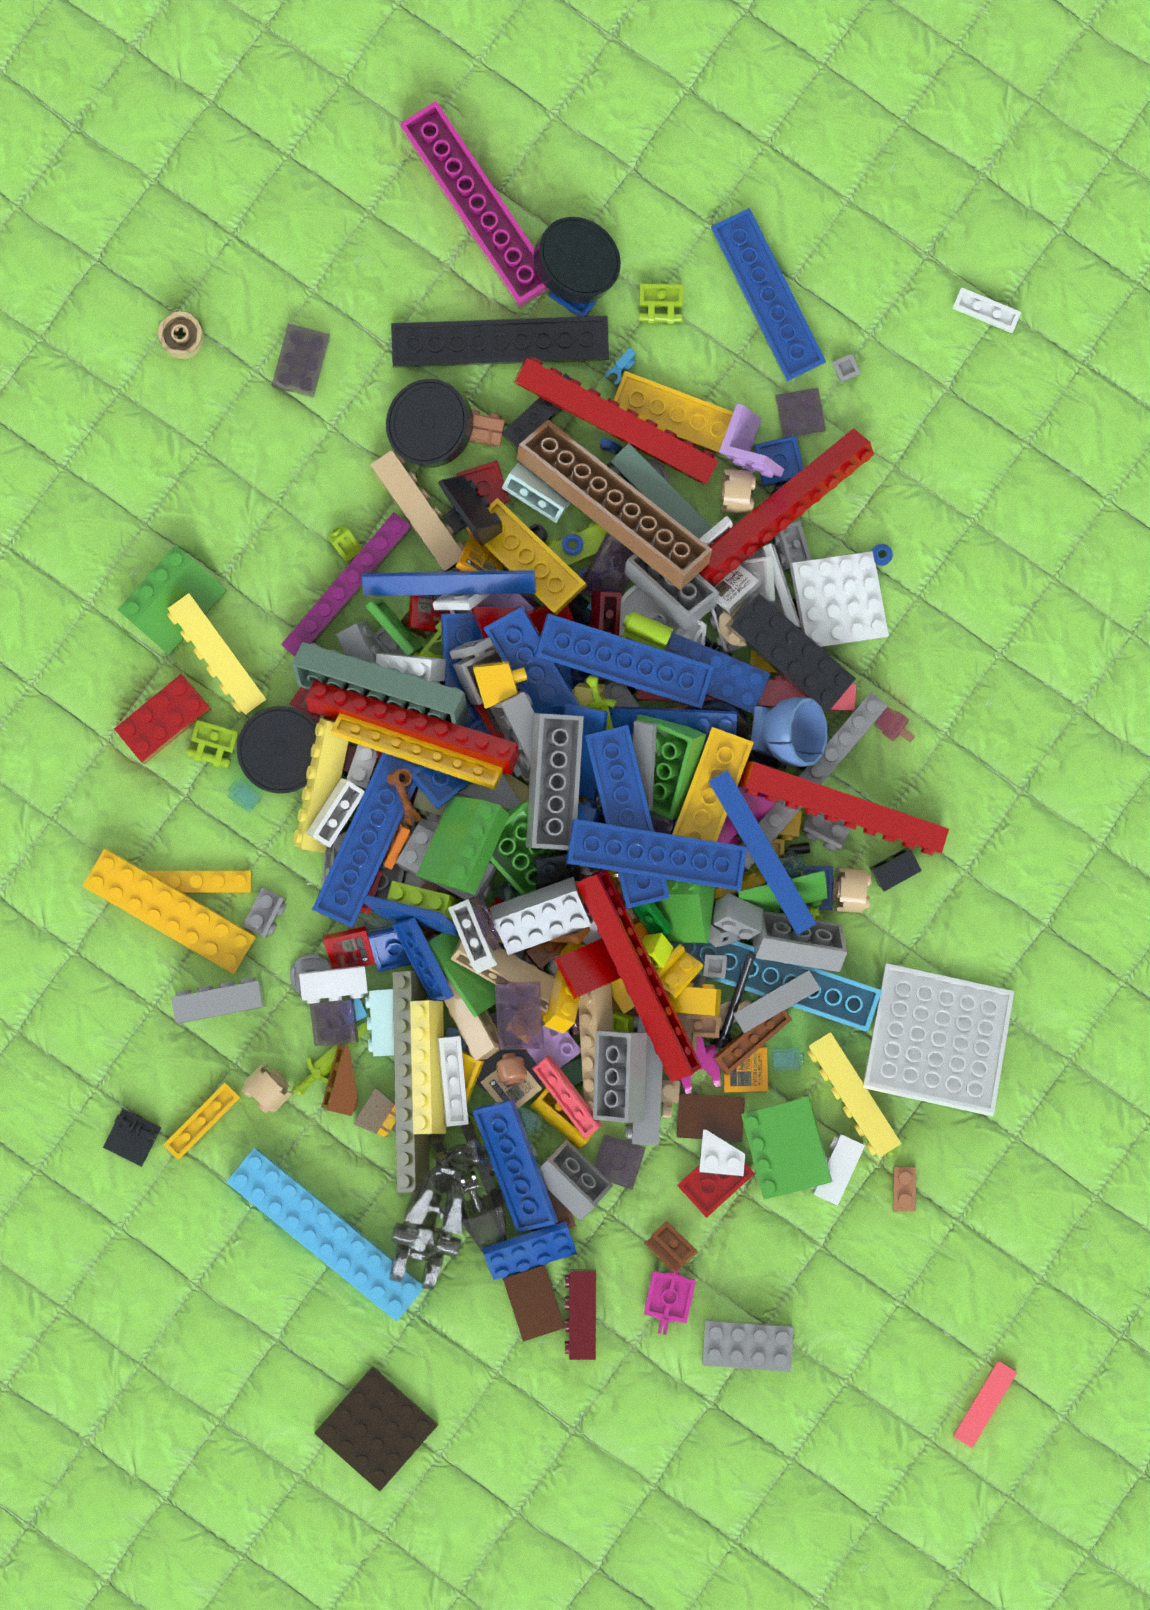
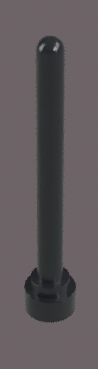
M751 952L746 955L722 1030L719 1032V1038H714L713 1044L721 1049L732 1041L730 1030L735 1019L733 1014L738 1010L755 959V955Z

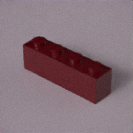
M592 590L590 627L619 636L622 593ZM598 677V678H599L598 680H607V679Z
M570 1269V1275H565V1288H570L569 1297H565V1310H569V1319H565V1332H569V1341H565V1354H569V1360H596V1269Z

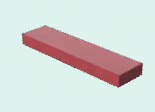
M550 1054L532 1068L584 1138H587L603 1125L600 1120H593V1111Z
M997 1360L953 1434L954 1438L973 1448L1016 1376V1371Z

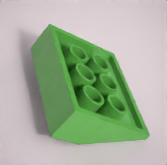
M175 545L118 608V611L170 655L184 638L180 633L183 630L178 623L174 625L167 616L170 612L168 608L190 593L206 615L227 590Z
M639 714L636 721L657 724L653 806L651 811L674 820L679 817L700 761L706 734L685 725Z
M453 796L445 808L417 872V876L475 895L509 814L501 805L492 802Z
M526 800L507 811L509 814L508 820L490 859L521 895L536 891L537 865H534L533 857L548 853L550 857V852L552 851L556 856L557 850L562 851L561 849L526 847L528 802Z
M824 871L791 879L805 904L810 903V906L814 907L822 905L823 900L827 899ZM768 884L738 891L735 894L736 897L762 908L763 911L781 914L780 910L782 908Z
M666 880L670 898L654 902L672 927L671 932L664 936L669 942L708 943L715 887Z
M441 933L427 943L438 964L475 1018L498 1003V986L451 960L450 958L460 936L459 934L455 936Z
M810 1096L741 1114L763 1199L778 1197L832 1182Z

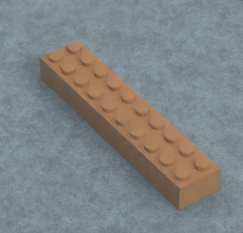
M546 420L519 444L517 454L519 462L678 589L681 590L709 564L712 549L551 421Z

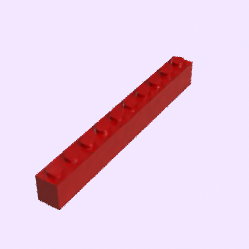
M532 357L531 360L529 358L524 360L513 381L514 384L622 442L629 443L635 449L702 485L708 483L719 462L714 459L715 455L705 449L702 452L695 448L696 444L686 439L684 441L677 439V434L668 429H665V431L657 428L658 424L649 419L644 421L638 418L639 414L631 409H627V411L619 407L620 403L610 398L608 400L601 398V393L592 388H589V390L582 388L581 382L571 377L569 380L562 377L563 373L553 367L550 370L543 367V362L537 358Z
M854 428L714 541L709 546L712 549L709 564L699 574L712 586L720 583L724 577L733 570H736L741 563L753 556L763 545L769 543L774 536L786 529L796 518L802 516L807 509L819 502L829 491L835 489L840 482L852 475L862 464L868 462L874 455L870 441Z
M314 680L306 696L309 712L335 720L339 713L503 767V772L510 775L519 759L518 744L316 680Z
M747 761L739 787L746 789L745 793L757 797L759 793L766 795L765 800L778 803V800L785 802V807L795 810L801 807L805 809L804 813L816 817L818 813L825 815L824 820L833 823L839 820L844 822V827L856 830V827L863 828V833L875 836L876 833L883 835V840L895 843V840L901 841V846L909 849H914L915 846L921 848V853L933 856L934 853L942 854L949 828L756 762Z
M602 869L585 876L576 882L579 894L585 901L588 913L592 916L597 926V931L607 947V952L616 966L618 975L621 976L627 994L633 1001L636 1013L640 1016L645 1026V1031L654 1045L655 1052L664 1066L665 1073L669 1076L671 1082L693 1075L702 1067L609 871Z

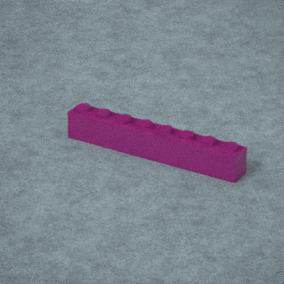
M393 512L281 645L295 657L302 642L314 644L363 587L362 574L375 573L412 530L411 526Z

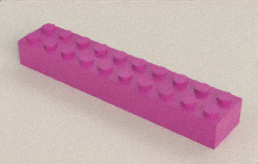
M437 101L400 124L402 133L518 308L520 309L549 290L542 283L536 272L534 247Z

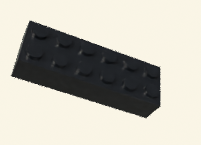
M753 592L725 625L805 697L814 699L825 712L830 711L856 680L853 675L760 593Z

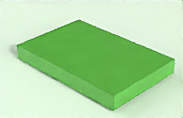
M383 599L370 601L365 606L407 656L413 655L415 652L419 653L423 649V646L404 627V624Z

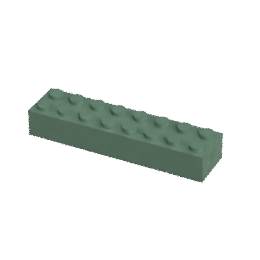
M302 642L292 662L297 685L310 690L314 680L460 726L464 725L468 716L465 693L459 688H450L441 685L437 681L424 680L417 675H408L395 668H385L375 662L369 663L360 660L356 656H346L336 650L321 648L317 644Z

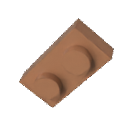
M893 1166V1211H916V1167Z

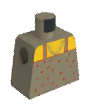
M376 1087L353 1124L387 1137L391 1130L396 1132L395 1103Z

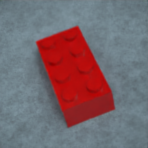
M181 673L115 727L114 730L140 762L146 764L197 720L208 713L211 708Z

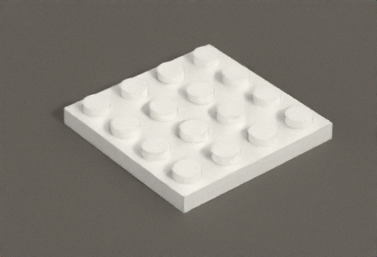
M873 551L790 564L801 630L817 645L827 647L889 636Z

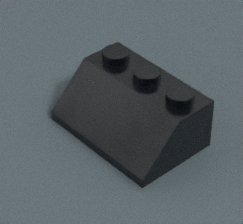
M461 475L442 479L438 482L445 496L480 546H483L503 532L499 526L502 523L495 512L492 514L487 509L490 507L484 496L479 497L476 491L479 489L472 479L467 481L465 476Z

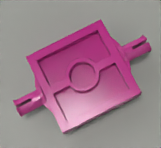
M680 1269L676 1274L672 1271L663 1273L653 1270L644 1314L654 1316L660 1320L657 1332L659 1334L667 1335L669 1322L677 1321L687 1324L696 1280L679 1274Z

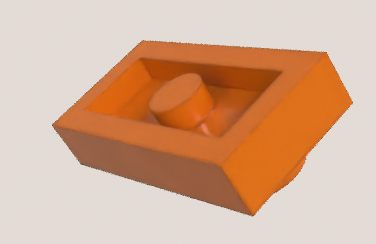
M399 823L382 861L383 866L391 870L394 864H397L396 861L401 854L400 851L403 845L407 844L411 836L410 829L405 823Z

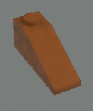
M338 1044L321 1108L352 1116L358 1106V1094L350 1049L347 1046Z

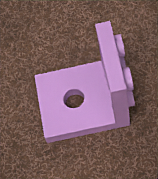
M736 404L719 453L727 455L726 458L733 461L737 466H741L742 470H750L751 473H754L755 470L760 471L761 475L772 478L773 475L781 477L784 471L781 466L765 455L750 452L762 419L744 405Z

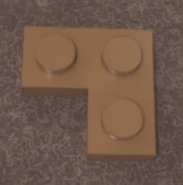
M677 1013L695 1053L697 1037L719 1038L720 1016Z

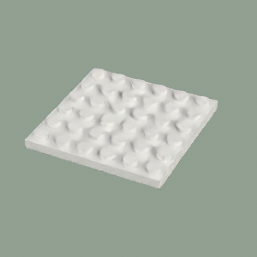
M886 963L863 1088L993 1116L1014 991Z

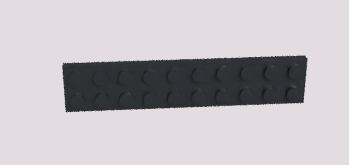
M608 316L391 323L393 368L523 363L526 358L531 360L532 357L542 362L609 360Z

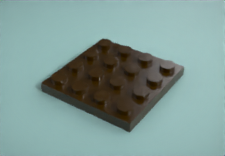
M372 1366L314 1434L380 1492L435 1430L438 1423Z

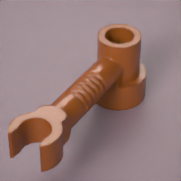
M397 769L387 775V781L390 785L396 786L404 808V822L407 826H412V816L415 822L421 821L419 813L412 807L405 786L411 783L412 775L408 769Z

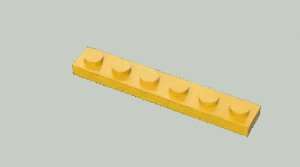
M146 871L182 893H252V871Z

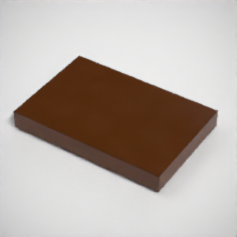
M679 1093L676 1137L702 1139L703 1129L724 1141L742 1142L743 1120L741 1114L744 1113L745 1098Z
M545 1265L503 1278L523 1342L565 1328Z

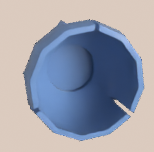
M807 697L781 700L772 710L763 706H755L751 741L754 743L751 750L776 758L786 766L803 767L815 765L822 757L821 754H824L827 742V721L822 707L814 699Z

